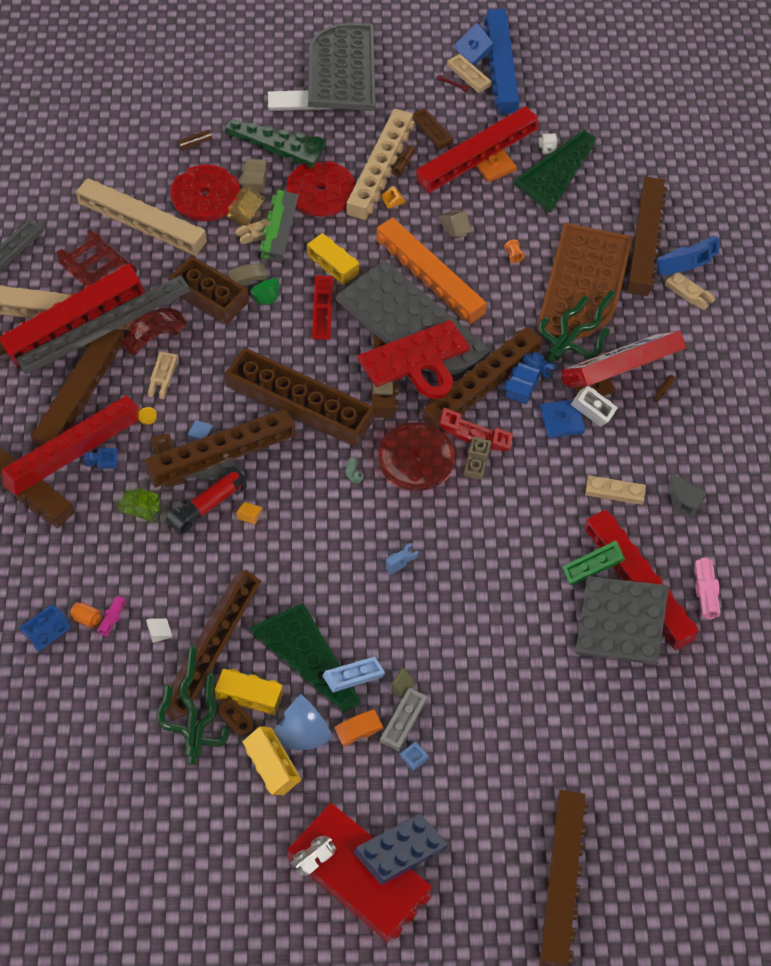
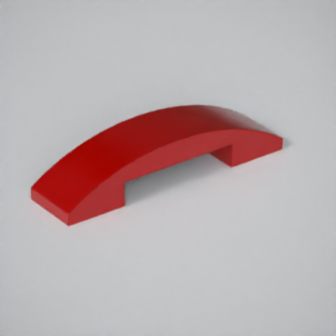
M446 408L442 409L439 425L451 435L470 444L473 437L490 440V449L510 450L512 433L499 428H495L493 431L460 419V413Z

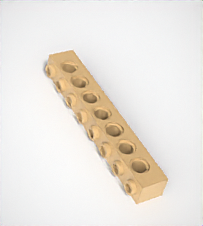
M393 109L347 201V215L366 220L368 215L373 213L374 203L378 202L380 191L384 190L386 179L391 176L392 166L396 165L398 154L402 153L403 144L408 141L409 132L413 131L415 125L413 113Z

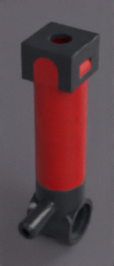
M235 466L225 471L222 479L190 502L187 499L182 500V508L177 507L169 512L166 521L179 535L188 532L194 522L232 494L238 495L247 488L246 477Z

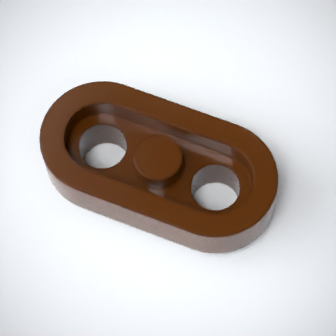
M226 700L220 705L219 714L221 719L237 736L247 737L253 732L254 723L252 718L236 701ZM228 711L234 712L232 715L226 714ZM242 725L247 726L244 730L240 729Z

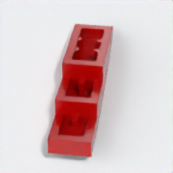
M315 276L312 340H330L333 276Z

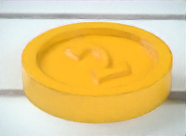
M145 407L139 411V421L142 424L149 425L156 421L157 413L153 408Z

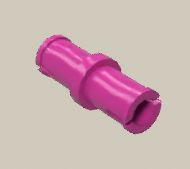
M115 596L109 610L105 611L104 619L97 628V632L102 636H109L114 624L119 621V615L127 601H124V598Z

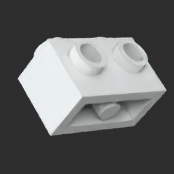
M589 386L581 389L571 403L574 408L600 427L609 422L618 408Z

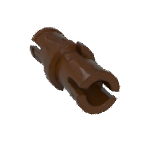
M208 129L177 140L180 151L192 146L197 147L199 144L213 138Z
M407 145L402 155H399L397 163L392 169L394 175L401 176L405 168L410 165L411 158L416 151L413 146Z

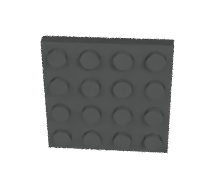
M588 576L576 655L658 665L669 586Z

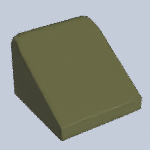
M400 669L392 682V693L402 699L408 688L412 689L414 686V681L406 669Z

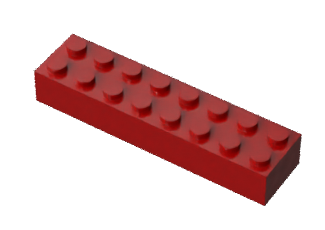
M122 265L110 275L107 274L101 277L96 283L85 286L82 291L69 295L66 300L57 302L45 312L42 311L36 314L31 320L20 323L17 328L4 332L0 337V342L16 367L20 368L16 358L144 294L145 291L131 265Z

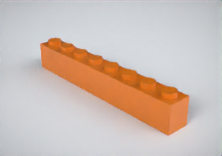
M393 217L377 227L376 239L378 243L384 245L391 255L397 257L403 266L410 269L412 274L418 277L426 287H429L438 298H441L450 309H453L460 319L465 320L470 325L486 314L487 303Z

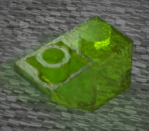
M141 488L124 493L116 509L153 522L160 509L159 496L156 493Z

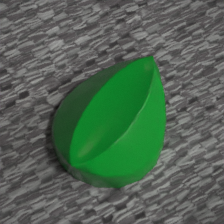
M278 278L262 281L252 287L250 292L253 300L261 305H268L276 301L279 293Z

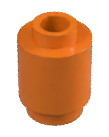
M76 602L71 608L70 617L90 629L95 626L97 627L102 620L101 611L84 602Z

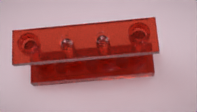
M90 229L87 230L89 241L72 253H67L62 248L56 252L59 264L84 286L99 281L98 278L115 266L119 268L122 265L130 264L134 272H137L134 264L127 262L106 244L99 234H95ZM93 246L99 251L83 263H78L75 260ZM104 256L110 260V262L94 273L86 270Z

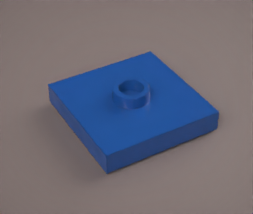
M478 23L454 45L457 51L473 66L495 46L494 42Z
M573 400L540 404V412L548 438L585 433L581 413L571 405Z

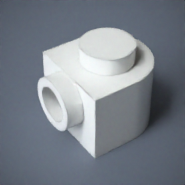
M556 133L542 134V137H539L538 144L539 148H542L543 155L551 154L556 150Z

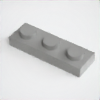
M408 688L381 736L380 743L399 751L423 709L428 696Z

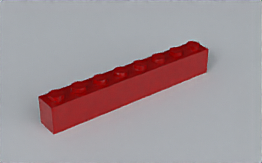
M527 106L517 110L416 169L417 182L428 194L489 159L490 156L499 153L538 130V116Z
M127 395L3 468V484L15 496L84 455V453L89 452L138 422L139 406Z
M605 509L586 520L584 529L599 549L614 541L618 542L625 561L612 567L622 580L663 585L661 577L654 573L648 560L641 556L638 547L632 544L626 531L619 527L616 518L612 514L610 515ZM669 590L663 635L676 651L695 641L699 631L696 623L689 619L684 607L676 602L673 593Z

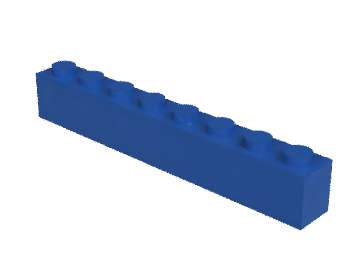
M487 9V14L483 18V24L486 26L485 32L495 44L488 52V60H491L489 69L490 72H493L491 73L492 84L494 83L493 95H496L494 97V107H497L498 114H513L519 108V96L506 9Z

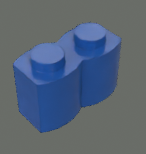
M521 362L517 367L514 366L511 372L512 378L510 381L507 380L504 386L506 397L527 404L538 383L541 369Z

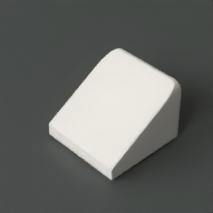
M167 619L146 620L152 643L172 638Z

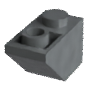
M673 474L670 477L668 490L675 509L693 519L703 504L707 492L699 486L690 484L681 477Z

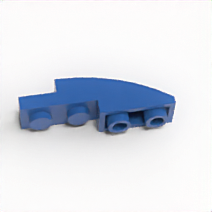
M713 235L689 248L682 246L657 258L658 275L679 273L711 262L712 257L719 254V237Z

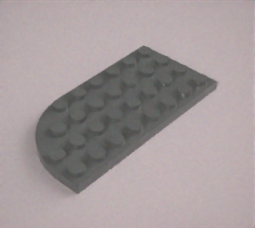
M337 24L321 30L313 37L309 45L308 107L375 111L373 24Z
M385 259L336 295L335 300L386 344L452 320L469 344L470 350L443 361L450 374L461 373L473 368L491 352L485 344ZM423 369V370H425V371H427V372L435 373L434 371H432V370H430V369Z

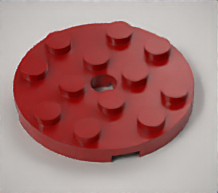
M331 161L316 163L313 169L309 168L307 163H304L290 174L286 189L287 192L298 194L297 210L306 215L325 217L336 215L347 208V201L355 187V181L352 174L338 163ZM318 187H320V188L324 187L325 190H324V189H323V190H319V189L317 190V188H318Z
M208 164L190 167L187 169V172L181 176L178 175L174 179L170 191L172 204L181 215L194 221H215L232 212L240 199V187L236 177L229 174L225 168ZM204 191H208V192H209L208 194H206V196H204V194H202V192H204Z

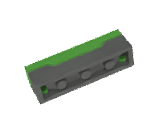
M278 190L277 196L273 195L271 206H274L273 211L269 210L267 218L270 224L265 226L263 236H266V240L261 242L259 250L262 252V259L282 264L298 194Z

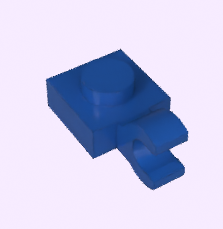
M537 352L525 354L522 360L529 366L541 369V373L546 378L553 376L549 373V368L551 370L557 369L555 364H548L544 357Z
M98 448V453H84L85 466L91 467L97 464L98 469H117L118 449Z

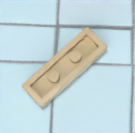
M461 54L447 61V66L478 93L491 86L492 81Z
M588 475L585 496L643 505L646 485Z

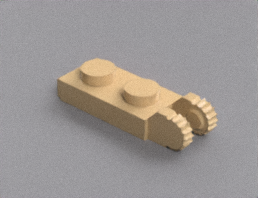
M264 219L247 226L243 225L235 230L238 237L241 236L240 242L242 244L265 239L266 236H263L265 226H269L270 221Z
M674 273L665 281V286L702 310L708 307L707 303L711 304L715 300L709 291H705L681 273Z
M159 352L150 379L148 397H154L156 386H161L159 398L165 399L167 388L170 386L178 361V354Z

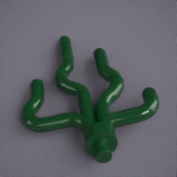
M610 290L595 310L594 320L589 324L578 325L569 336L567 320L577 315L589 300L587 295H584L573 309L566 311L561 316V334L558 338L545 329L549 319L544 317L538 325V331L543 338L553 344L547 351L549 356L546 361L548 363H553L554 360L559 361L568 350H574L583 357L590 359L597 357L601 353L603 342L610 333L608 327L604 328L599 334L593 351H587L582 346L573 343V341L581 332L590 331L599 326L603 311L616 295L615 290Z
M191 645L188 649L186 676L179 688V696L188 709L187 727L169 723L165 719V713L172 701L173 686L167 684L164 688L163 702L158 707L156 713L157 722L163 730L178 732L184 736L186 743L184 756L188 757V765H196L197 757L202 755V745L221 747L227 742L229 737V728L227 726L221 728V735L218 739L203 737L205 726L214 719L217 711L216 702L213 697L214 675L212 673H208L205 680L204 695L208 706V713L196 725V706L188 695V687L195 675L197 648L194 645Z

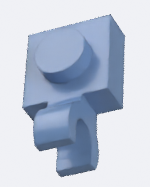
M412 543L407 544L404 547V551L393 553L387 558L386 571L390 575L407 566V562L418 557V551L414 553L408 552L412 549Z

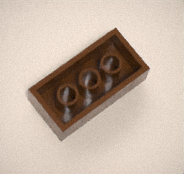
M192 255L168 277L170 281L181 275L189 286L190 291L180 297L225 325L249 303L248 289Z

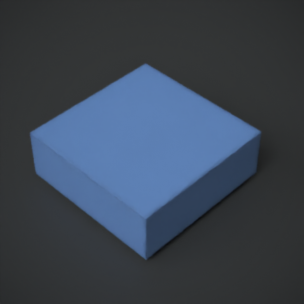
M195 420L188 433V438L196 441L210 436L213 426Z
M416 741L399 754V757L413 772L429 760V755Z

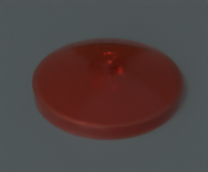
M412 422L393 428L384 436L378 450V463L383 475L392 484L411 491L429 490L442 484L450 476L455 462V450L450 438L439 428L426 423Z

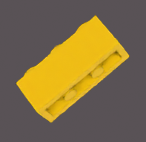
M322 233L307 244V256L343 286L359 275L358 260L346 253L344 248L335 244L330 237Z
M223 668L215 688V696L218 700H234L242 707L275 716L283 696V685L275 680L267 681L253 674L245 675L235 669L227 670Z
M258 727L243 741L247 755L253 760L256 771L263 778L265 787L271 795H285L301 781L298 772L272 727Z

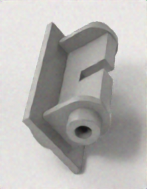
M325 835L317 837L311 842L312 846L306 851L298 852L293 857L294 860L290 864L298 868L296 871L301 877L304 875L308 876L319 867L314 860L315 858H318L323 863L335 854L334 851L337 848L330 842L332 840L330 837Z

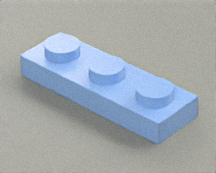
M376 657L327 670L323 677L332 692H336L382 678L385 672Z

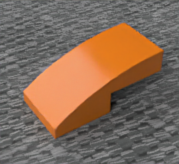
M370 710L352 717L334 728L342 745L346 747L362 737H370L384 727L376 710Z

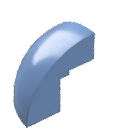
M302 694L288 707L284 713V720L276 725L274 730L282 746L292 750L314 749L332 739L326 722Z

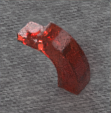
M156 309L134 321L128 327L131 332L122 343L131 355L136 356L153 337L162 333L177 336L188 322L180 311L176 309Z

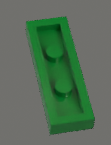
M614 541L562 567L569 584L572 586L587 579L588 576L591 577L625 561L618 542Z

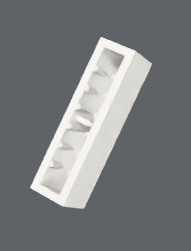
M268 91V111L335 110L331 108L308 107V91Z

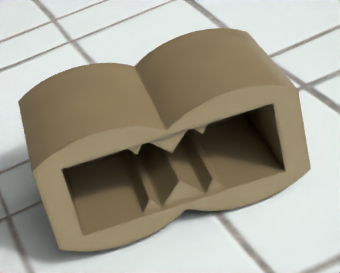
M246 159L245 164H242L243 176H240V186L243 187V192L264 193L268 172L267 160Z

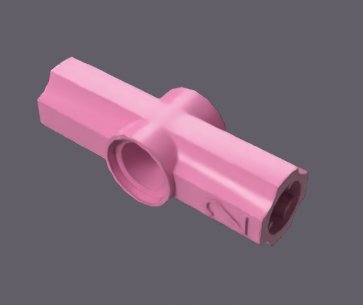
M701 558L695 561L697 578L695 586L696 596L700 598L702 617L714 619L721 614L718 600L719 582L718 579H715L713 560Z

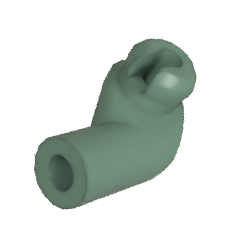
M349 458L345 474L352 483H360L364 475L363 473L359 474L360 471H356L358 461L355 458Z

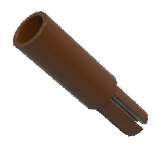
M669 375L653 398L654 402L658 403L675 382L676 378L673 375Z

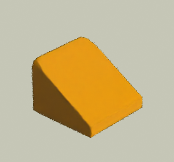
M394 185L380 196L388 209L406 202Z
M244 502L237 511V519L256 525L263 507Z

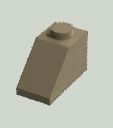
M452 210L438 216L439 221L449 236L459 239L467 236L466 233L472 231L466 211Z

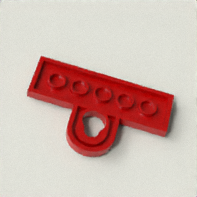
M448 320L359 354L357 360L376 388L408 375L422 395L431 399H441L449 394L453 385V378L443 364V361L469 352L470 346L452 320ZM430 369L434 371L437 375L438 386L433 387L426 382L421 374V370Z

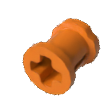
M513 239L505 244L504 248L509 253L512 263L521 262L525 258L518 240Z

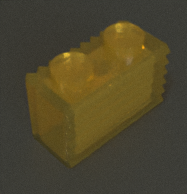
M249 185L245 190L242 188L236 196L239 199L237 202L234 200L228 208L231 210L228 217L240 226H247L265 199L263 195Z

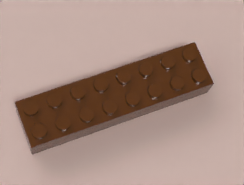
M246 347L243 348L225 372L226 387L277 411L286 409L290 417L354 447H357L375 419V407Z

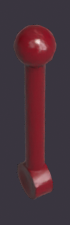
M441 74L437 76V79L439 81L443 80L456 87H459L462 89L463 92L468 91L467 85H460L456 82L444 78Z

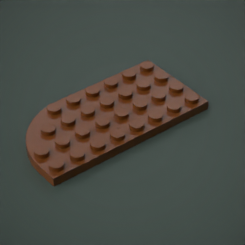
M564 222L536 328L537 335H540L538 331L539 323L544 317H547L549 323L545 327L546 331L558 338L561 334V316L566 311L573 309L580 299L587 295L589 300L577 315L567 320L569 336L578 325L591 323L594 320L595 310L610 290H615L616 295L603 311L599 326L593 330L581 332L576 339L595 334L610 322L617 308L633 236Z

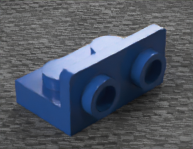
M52 604L19 627V629L32 642L35 649L40 651L70 630L71 626L64 613Z

